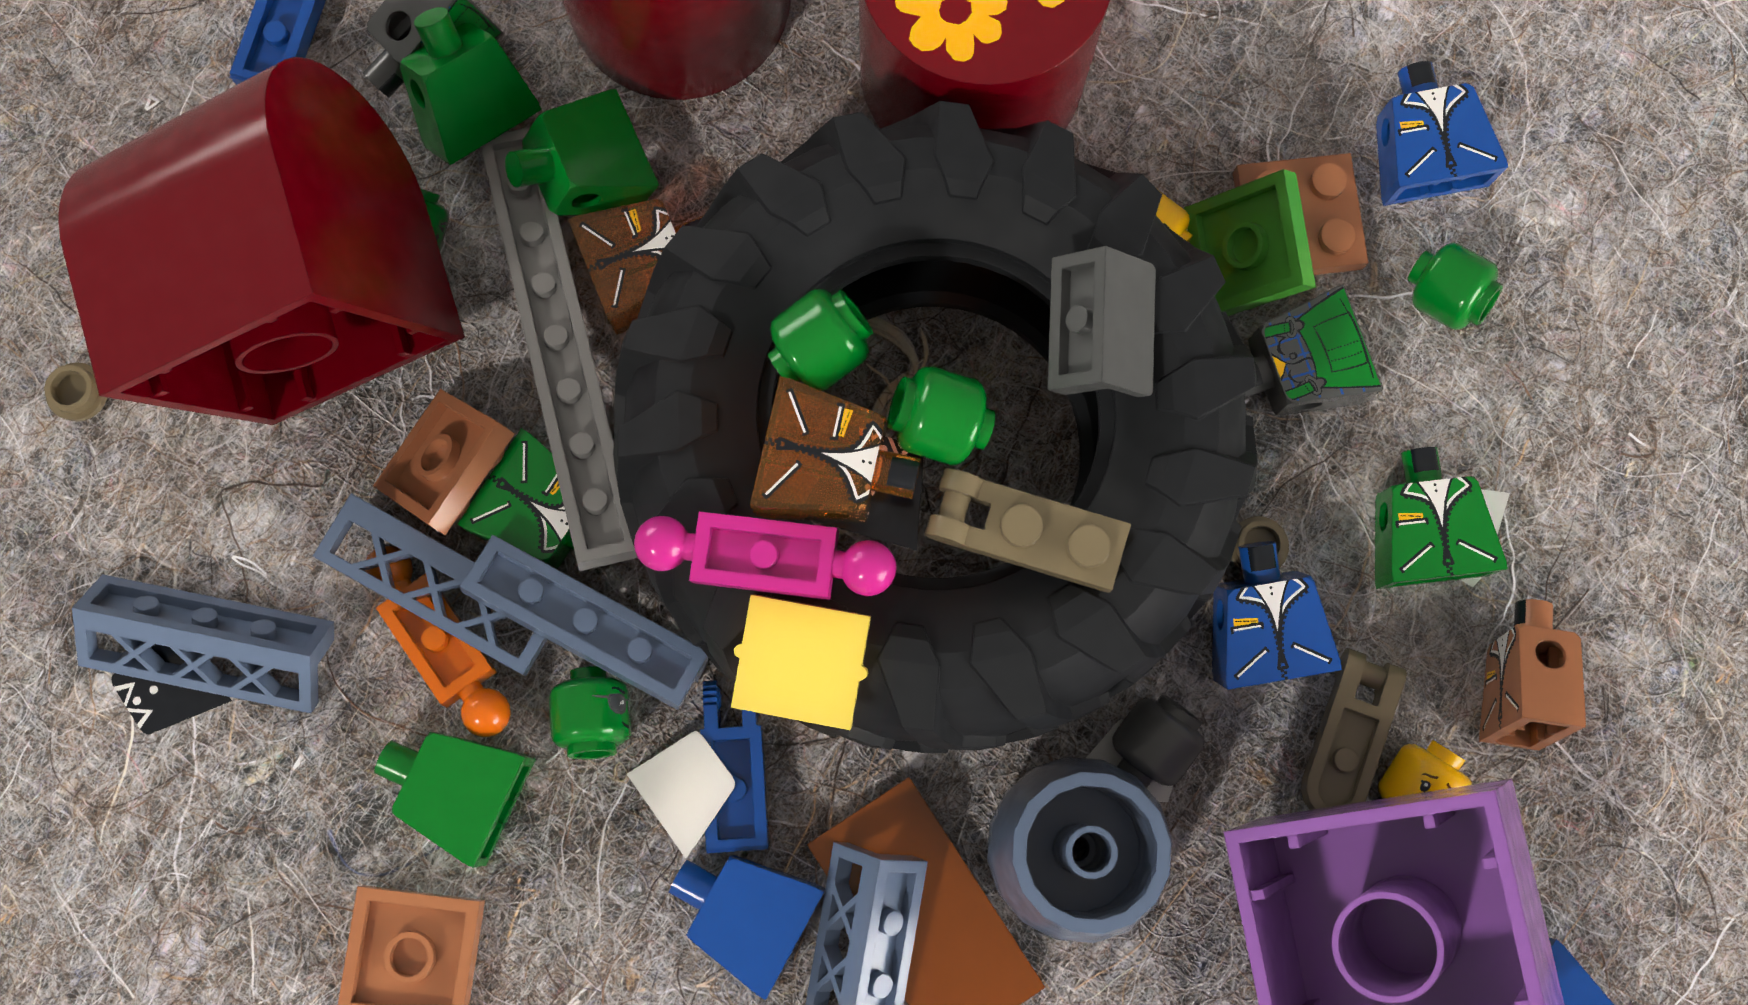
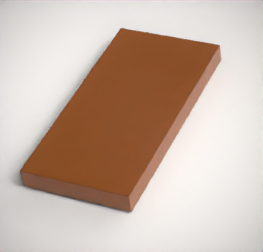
M910 777L807 844L827 877L833 842H848L877 854L912 855L928 861L904 998L908 1005H1021L1046 988ZM852 863L849 880L853 897L858 893L862 866Z

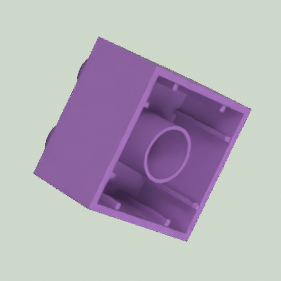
M1512 779L1262 817L1224 831L1259 1005H1564Z

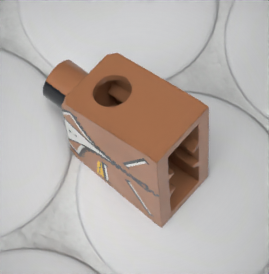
M1526 599L1515 603L1514 628L1492 642L1487 650L1479 742L1539 751L1586 727L1581 638L1575 632L1553 629L1552 603L1544 600Z

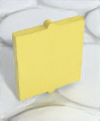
M751 594L743 641L734 648V654L739 658L731 708L851 730L859 683L868 676V669L863 666L871 616Z

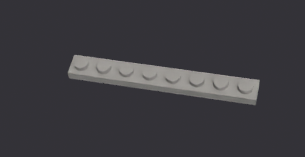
M528 127L504 132L481 146L576 560L579 571L638 557L620 503L613 459L614 443L558 215L548 209L538 184L516 188L510 183L506 174V155L510 151L523 150L522 140L530 129Z

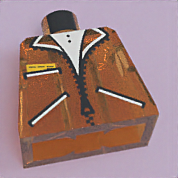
M653 199L578 215L568 219L608 321L616 335L627 331L632 320L638 319L653 270L664 247L683 225L696 227L703 216L673 227L663 201Z
M780 376L750 506L755 516L762 518L865 522L868 517L873 491L913 499L921 458L882 450L887 427L886 417L793 379Z

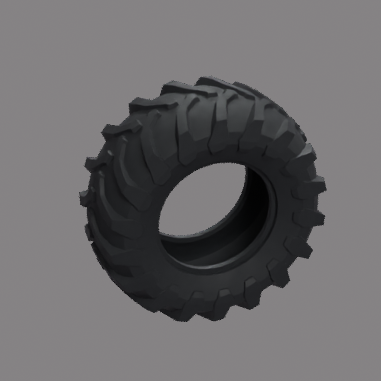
M939 101L907 119L878 129L862 112L833 117L781 162L762 153L738 167L724 184L696 227L683 225L668 242L653 270L638 319L632 320L622 342L616 375L613 459L620 503L633 545L639 527L648 519L656 516L672 517L678 520L688 533H696L699 511L814 525L810 520L799 517L802 509L797 504L786 482L768 499L762 496V493H766L784 476L782 450H776L777 443L771 446V442L768 440L773 438L772 442H775V439H778V437L783 438L785 422L791 404V398L789 393H786V390L792 388L795 393L801 382L800 380L793 386L789 385L771 363L768 353L775 348V344L771 337L770 326L775 317L808 292L814 289H824L834 295L839 290H842L854 302L866 320L885 313L917 307H945L975 313L996 321L1027 341L1048 363L1053 257L1108 246L1152 263L1156 269L1152 395L1135 397L1111 389L1067 395L1072 405L1079 437V470L1070 506L1131 524L1113 590L1110 593L1011 563H1004L992 569L970 575L948 578H924L896 573L892 584L884 592L874 596L859 595L851 591L843 579L833 578L830 600L695 584L689 581L692 561L684 560L678 567L668 571H656L645 566L650 582L680 629L693 645L702 648L715 667L734 683L736 681L739 658L735 656L734 648L743 641L751 594L871 616L863 660V666L868 669V676L859 683L851 730L804 721L798 722L835 738L839 735L859 744L881 749H898L918 753H948V750H983L1004 746L1005 743L1035 738L1058 729L1059 725L1084 717L1110 702L1109 698L1139 681L1188 632L1192 626L1190 619L1209 600L1231 561L1242 527L1236 519L1247 495L1255 488L1258 464L1253 417L1246 415L1245 394L1256 386L1257 375L1253 355L1240 339L1227 313L1221 312L1219 304L1214 297L1226 282L1214 255L1195 248L1160 221L1156 213L1162 194L1143 174L1117 173L1085 164L1074 157L1073 133L1048 120L1018 128L982 129L979 128L968 104ZM837 545V550L845 551Z

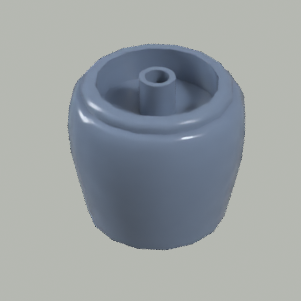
M1063 757L1031 768L1005 791L989 823L987 861L999 896L1022 923L1056 940L1096 943L1129 932L1156 907L1171 875L1172 836L1161 804L1136 776L1105 760ZM1080 837L1085 846L1084 852L1079 858L1073 859V845L1076 839Z

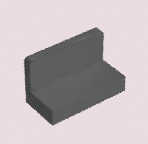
M1108 246L1052 258L1048 361L1049 391L1069 395L1111 389L1135 397L1152 395L1156 269L1152 263Z

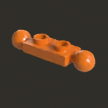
M385 546L387 554L401 550L395 546ZM375 550L368 555L366 560L377 557ZM410 558L390 563L394 585L399 591L407 593L429 587L426 573L411 582L413 565ZM379 567L365 570L367 573L382 580ZM441 593L447 618L456 623L462 622L445 595ZM432 596L417 600L435 610ZM389 599L376 607V610L439 703L448 708L459 699H462L461 719L469 732L479 737H491L504 730L510 720V704L501 692L483 687L482 683L497 673L483 652Z

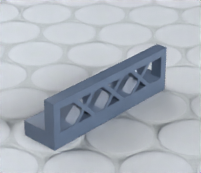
M352 493L313 554L314 558L524 676H527L548 640L534 632L518 658L499 646L493 622L507 619L506 616L498 612L491 613L489 607L478 602L482 616L459 623L447 618L441 593L460 588L475 562ZM353 523L371 532L377 557L351 564L335 555V552ZM384 540L401 550L387 554ZM415 557L423 561L429 587L403 593L395 588L390 563ZM379 567L382 580L367 573L365 570ZM435 569L454 580L439 583ZM432 596L435 610L417 600ZM484 625L488 640L469 629Z
M494 535L491 536L460 586L463 594L679 710L694 682L699 681L707 667L708 656L701 647H696L690 641Z
M104 574L98 578L72 607L78 666L306 713H312L319 703L318 664L334 641V621ZM96 632L111 635L126 651L119 653L99 649ZM157 644L170 647L185 662L181 665L165 662L151 646ZM214 656L229 659L244 674L239 677L223 674L209 659ZM275 668L299 673V689L282 686L268 671Z
M833 842L805 1005H828L830 991L833 989L839 1005L904 1004L928 861L912 855L877 854L848 842ZM852 863L862 866L858 893L854 897L849 886ZM845 927L850 941L847 956L843 959L838 944L841 929Z

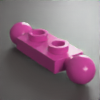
M699 511L696 533H688L685 527L672 517L656 516L648 519L639 527L634 539V548L638 559L652 570L668 571L678 567L684 560L692 561L689 581L695 584L830 600L833 578L843 579L846 586L859 595L874 596L884 592L892 584L896 574L895 558L891 551L880 542L863 540L853 544L846 551L837 550L839 530L836 527Z

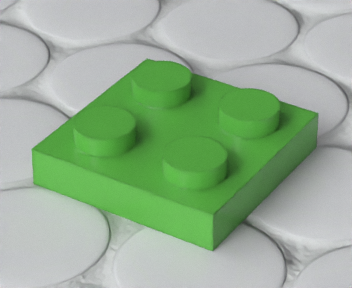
M1282 169L1184 207V210L1187 211L1190 217L1188 232L1193 235L1190 244L1195 248L1214 255L1226 281L1214 296L1221 312H1226L1228 316L1316 288L1295 172Z

